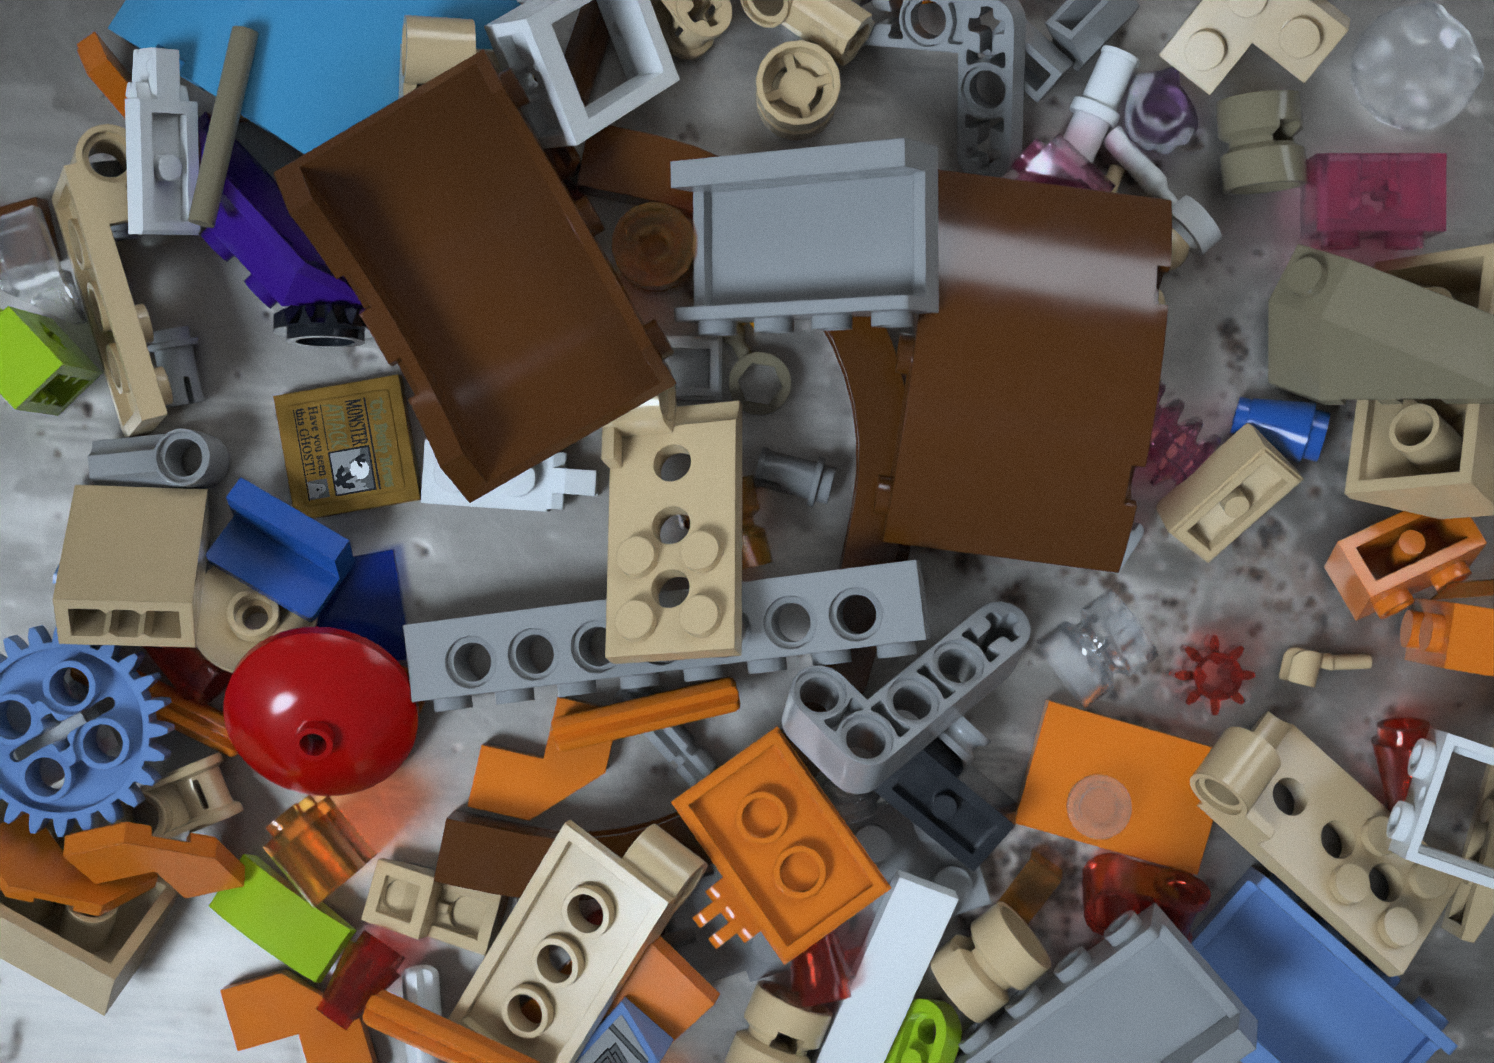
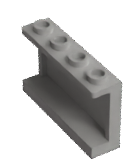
M896 138L670 161L671 188L693 192L694 307L674 308V321L698 324V335H738V323L754 322V333L794 332V320L810 319L812 330H851L852 317L871 316V327H912L913 314L939 313L938 146L908 138Z
M1153 903L1138 915L1134 910H1130L1119 916L1105 930L1103 934L1105 939L1088 952L1084 947H1078L1070 952L1055 967V976L1040 987L1033 983L1025 990H1018L1005 1005L1006 1011L989 1023L985 1020L983 1023L975 1022L962 1033L954 1063H1237L1256 1050L1258 1020L1160 907Z

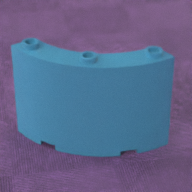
M125 0L108 26V29L137 49L154 47L179 50L180 76L203 91H208L215 97L232 26H243L255 30L259 35L241 115L279 140L282 139L301 153L306 154L398 100L400 44H402L404 15L473 19L475 23L476 49L493 50L484 26L521 4L516 0Z

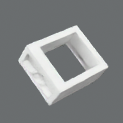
M529 0L484 26L502 71L508 67L512 69L531 102L521 108L544 149L579 145L680 80L650 0H596L627 81L586 107L583 105L552 24L592 0Z
M1430 727L1426 739L1420 738L1411 752L1408 762V775L1413 778L1405 802L1399 800L1391 811L1386 830L1387 837L1392 839L1388 850L1406 860L1494 889V868L1421 844L1452 752L1494 766V748Z

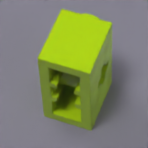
M7 306L4 310L0 308V394L15 410L58 416L103 372L52 318Z

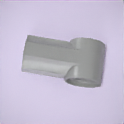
M182 428L168 431L166 434L96 440L92 442V450L88 455L89 477L94 485L208 489L215 487L224 479L229 470L230 461L227 448L220 439L211 434ZM196 443L202 452V464L194 474L188 476L182 466V456L190 445Z

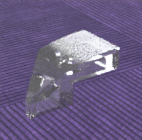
M31 205L0 216V290L72 324L81 325L88 322L71 271L61 268L42 209Z

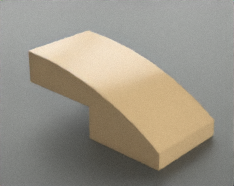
M386 858L377 860L361 918L362 921L415 939L428 936L486 956L500 932L509 896L433 882L436 870Z

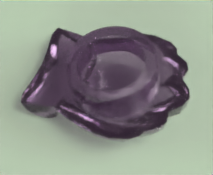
M1174 67L1152 73L1133 74L1126 88L1128 98L1124 113V125L1129 139L1133 143H1137L1142 150L1146 152L1155 150L1160 155H1168L1177 146H1184L1189 143L1191 136L1198 129V116L1191 99L1180 86L1179 71Z

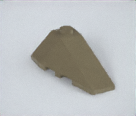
M1298 244L1268 300V382L1273 387L1324 405H1346V400H1378L1381 404H1403L1404 399H1441L1446 404H1494V315L1352 259Z

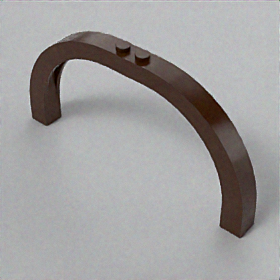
M608 125L586 139L576 185L583 195L656 209L693 220V192L671 188L670 161L719 156L691 144L650 133ZM871 316L852 317L851 330L823 331L832 347L844 377L852 407L856 439V475L838 570L908 561L911 545L883 542L885 515L873 513L878 475L890 476L905 388L901 374L895 373L897 355L887 329L871 327ZM856 595L846 602L843 608V620L846 626L853 632L861 634L871 629L876 620V609L871 600L865 596ZM876 646L851 649L852 662L823 666L832 668L840 673L863 695L877 648ZM803 703L807 708H809L812 711L827 712V710L818 703ZM782 726L780 730L815 778L821 770L788 738ZM454 810L446 818L433 882L520 898L561 829L527 825ZM677 810L658 818L627 826L585 830L622 859L639 835L650 825L656 824L707 862V866L713 864ZM581 894L579 901L591 900L595 898L586 894Z

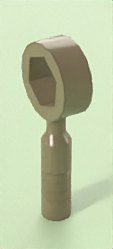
M694 276L691 278V281H692L693 285H694ZM738 323V335L721 336L723 342L732 347L739 360L735 363L729 374L728 388L733 401L739 400L743 405V411L749 415L765 416L775 413L784 406L790 395L792 380L789 370L781 359L770 353H752L745 340L746 330L742 323ZM752 365L774 368L781 389L768 404L745 400L739 380Z

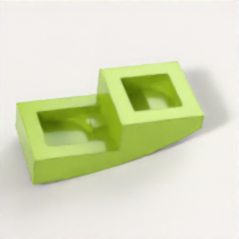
M243 854L239 861L245 866L244 886L217 892L209 907L275 958L313 982L321 983L357 930L315 894L297 890L260 857Z

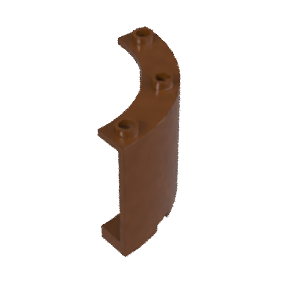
M484 49L273 172L289 214L315 247L335 278L338 279L342 276L346 278L364 309L359 311V315L388 364L391 366L399 365L415 394L408 401L423 428L440 468L469 503L677 384L665 362V359L674 355L675 352L656 319L646 324L643 322L598 242L596 235L606 229L586 195L576 201L574 200L521 108L531 102L510 67L498 73Z
M938 169L939 313L914 314L912 334L900 333L895 373L906 374L903 402L890 476L878 475L873 509L874 514L885 515L883 542L1119 573L1137 509L1136 500H1132L1131 484L1135 467H1146L1161 378L1168 305L1158 304L1163 275L1168 273L1171 268L1172 200Z

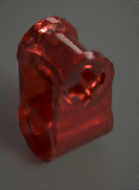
M1116 853L1096 855L1082 869L1083 916L1087 926L1093 932L1103 936L1109 925L1125 912L1134 910L1138 915L1153 903H1156L1187 940L1192 943L1191 926L1197 913L1207 908L1211 898L1208 886L1201 879L1183 870L1162 868L1129 859Z

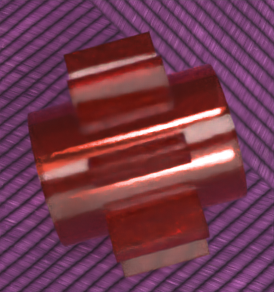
M1206 634L1204 649L1196 650L1184 644L1179 647L1186 659L1182 669L1169 671V676L1183 680L1187 686V689L1181 694L1179 699L1182 703L1190 705L1195 703L1200 696H1203L1206 712L1211 715H1218L1220 701L1229 699L1241 705L1245 702L1238 690L1241 687L1242 680L1254 678L1255 673L1241 668L1237 661L1245 649L1242 645L1233 644L1228 646L1224 652H1219L1220 642L1217 635ZM1205 662L1220 665L1216 672L1222 681L1217 687L1204 683L1207 675L1201 668Z

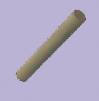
M232 26L189 212L188 221L199 226L214 228L258 40V32L243 26Z

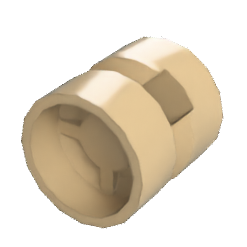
M798 40L784 42L773 48L762 60L756 76L757 113L765 127L777 137L791 141L807 140L823 132L832 121L841 88L839 69L832 56L817 44Z
M997 902L971 923L970 937L961 934L955 935L934 952L930 961L932 972L947 996L960 1011L976 1023H983L1009 1002L1008 989L1012 987L1020 991L1025 990L1052 969L1049 956L1037 936L1026 922L1004 902Z
M759 980L744 1012V1018L748 1022L749 1027L748 1029L736 1031L723 1063H812L807 1056L808 1050L820 1048L833 1013L828 1007L802 992L775 982ZM778 1032L785 1034V1037L778 1036Z

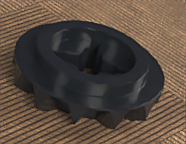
M310 303L304 306L290 305L273 314V332L285 336L287 343L297 346L316 348L355 347L365 344V338L373 337L359 315V311L362 309H355L352 305L339 306L331 303L326 305Z

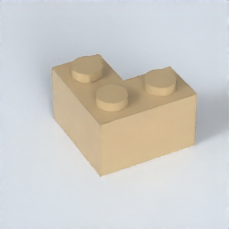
M1200 0L1167 42L1159 56L1211 95L1253 43L1305 83L1348 32L1351 19L1327 0Z

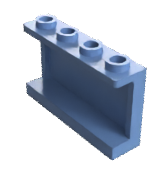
M1251 866L1187 938L1258 1020L1256 1050L1241 1059L1242 1063H1426L1438 1049L1443 1050L1450 1056L1458 1047L1457 1044L1442 1032L1450 1023L1444 1016L1420 996L1412 1004L1405 1000L1394 990L1401 982L1398 976L1387 977L1368 959L1362 962L1346 948L1350 942L1321 916L1315 920L1298 905L1302 899L1273 873L1267 878Z

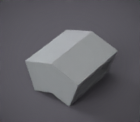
M1067 0L1045 24L1053 38L1051 43L1074 63L1072 67L1078 72L1123 27L1140 6L1137 0Z
M1026 20L1025 51L1051 74L1043 82L1025 66L1024 91L1038 103L1063 78L1074 63ZM1001 21L992 31V39L995 34L1005 29L1004 21ZM992 47L982 53L985 56H993ZM1004 52L999 53V54H995V55H999V56L1005 57V53H1004Z

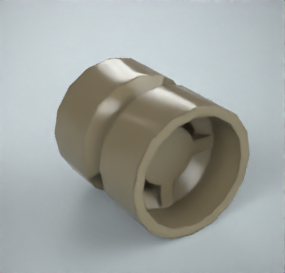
M1256 91L1230 96L1215 103L1218 139L1229 144V151L1220 157L1222 190L1224 194H1263L1294 189L1308 184L1305 147L1294 140V136L1304 129L1301 93L1299 91Z

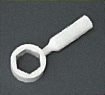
M1117 126L1103 139V146L1120 162L1148 195L1172 200V228L1188 243L1189 250L1201 256L1222 239L1220 229L1209 213L1192 197L1185 195L1178 200L1168 189L1167 177L1155 166L1121 126Z

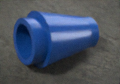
M1240 396L1230 433L1235 434L1242 426L1249 423L1285 458L1298 464L1302 458L1317 462L1323 447L1331 413L1316 409V402L1249 399Z

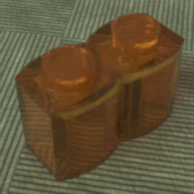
M308 795L298 804L295 803L265 828L273 838L262 847L312 908L316 907L377 855L375 850L330 796L317 803L311 795Z

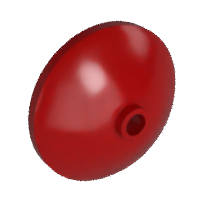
M301 627L283 631L266 638L251 648L241 658L228 682L224 696L223 715L225 727L234 748L254 771L270 782L290 791L312 796L330 797L354 794L374 787L390 777L403 764L412 750L419 724L418 701L412 702L409 676L404 668L389 652L378 644L358 634L341 629ZM317 734L321 736L324 740L312 739L307 735Z

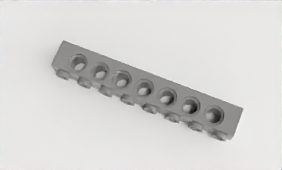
M920 560L742 582V620L745 625L742 656L626 664L601 663L594 657L591 651V640L596 631L602 627L606 628L607 599L403 625L412 702L433 700L435 712L472 708V695L495 692L496 705L535 700L533 687L557 685L558 697L596 693V680L620 677L621 690L660 685L658 672L683 669L685 682L723 677L722 664L747 662L748 674L787 670L786 657L811 654L813 666L852 662L851 649L876 646L878 659L917 654L916 641L931 639L922 562ZM689 589L660 592V605L665 608L680 605L686 599ZM856 595L867 597L876 609L874 625L863 634L850 630L843 620V608L846 602ZM792 603L804 607L810 616V629L807 635L799 641H792L785 637L779 627V616L782 610ZM538 636L546 638L551 643L554 651L552 664L545 671L537 669L532 664L529 656L530 646ZM477 644L484 646L491 657L490 670L482 679L472 673L468 664L469 653Z

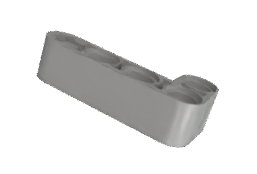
M1002 601L990 602L963 621L869 699H866L834 669L822 665L809 666L799 671L792 681L781 719L783 730L788 738L837 787L853 794L868 793L880 786L1011 675L1030 638L1031 627L1029 619L1022 610L1013 604ZM982 645L987 647L985 654L981 650ZM942 674L954 675L962 683L952 682ZM803 703H818L821 706H823L827 710V712L812 711L809 708H807ZM896 710L909 711L918 720L905 719ZM849 748H863L870 752L874 758L865 759L858 757Z

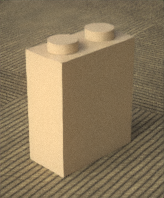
M75 485L53 594L59 644L196 648L207 564L206 553L208 552L210 541L207 489Z

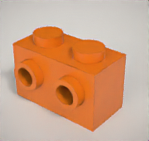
M1402 511L1338 541L1324 568L1356 621L1374 612L1377 613L1380 619H1384L1410 606L1415 601L1412 595L1433 585L1437 592H1442L1467 579L1472 574L1469 567L1487 542L1471 517L1437 519Z

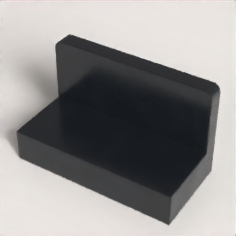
M938 737L874 789L877 794L973 872L1016 824L1017 803L971 764L968 765Z

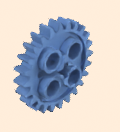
M43 625L29 628V646L18 635L3 639L8 658L0 653V801L4 800L9 803L5 812L4 822L10 824L23 814L28 813L30 814L29 831L36 834L45 828L50 819H53L57 837H64L72 831L75 818L83 831L99 827V812L111 824L124 817L120 800L134 808L145 800L141 789L136 783L153 786L162 778L149 765V762L164 761L172 753L166 747L156 743V737L175 730V724L157 720L156 711L172 703L171 698L151 697L149 689L161 678L160 673H152L143 677L138 674L136 670L145 656L142 651L123 659L119 656L122 646L59 644L57 627L54 630L53 639H51ZM70 667L82 671L88 679L89 692L83 701L70 697L64 688V675ZM106 697L114 699V708L74 729L67 737L46 745L21 761L14 758L13 753L18 747L54 729L61 721L82 713ZM12 700L24 704L30 712L31 725L26 733L15 730L8 722L7 708ZM101 725H109L120 733L123 746L118 757L109 756L98 747L96 737ZM44 757L56 760L63 767L65 781L61 789H54L42 780L40 764Z

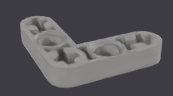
M852 0L860 7L872 1L873 9L878 11L892 12L901 7L899 18L889 17L874 24L868 40L864 43L865 45L958 53V163L964 173L1001 178L1011 171L1020 160L1023 134L1026 18L1019 0H930L941 6L945 13V29L939 35L928 33L919 23V6L925 0ZM992 8L994 18L1004 21L1005 29L995 34L993 39L991 27L982 25L980 16L991 11ZM992 47L993 56L978 57V53L980 54ZM1002 52L1005 53V57L995 55ZM981 71L995 72L1001 77L1006 90L1001 104H991L981 98L976 85ZM999 117L1004 119V121H1000L990 128V119ZM989 130L991 148L1001 150V156L991 164L989 163L988 154L978 151L977 146L988 138Z

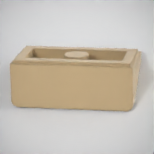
M1247 423L1163 497L1156 505V510L1167 531L1209 563L1304 478L1254 426Z

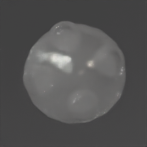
M1422 1L1415 6H1401L1380 15L1361 33L1351 57V82L1361 104L1378 121L1400 130H1429L1451 121L1471 101L1476 87L1481 83L1484 76V66L1479 59V53L1470 32L1455 17L1447 13L1443 6L1433 1Z

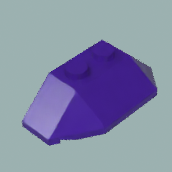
M206 111L198 118L199 169L212 117ZM235 138L215 227H207L200 234L201 237L226 262H229L235 256L251 274L244 280L245 284L270 309L277 303L285 308L290 305L304 306L308 303L315 305L331 303L339 306L352 305L355 309H364L344 276L338 279L335 278L315 247L291 217L275 179Z

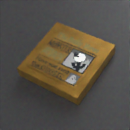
M397 374L273 396L293 508L312 519L421 500V482L401 375Z

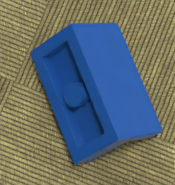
M240 477L226 496L233 517L206 553L208 562L304 620L313 622L355 564L350 541Z

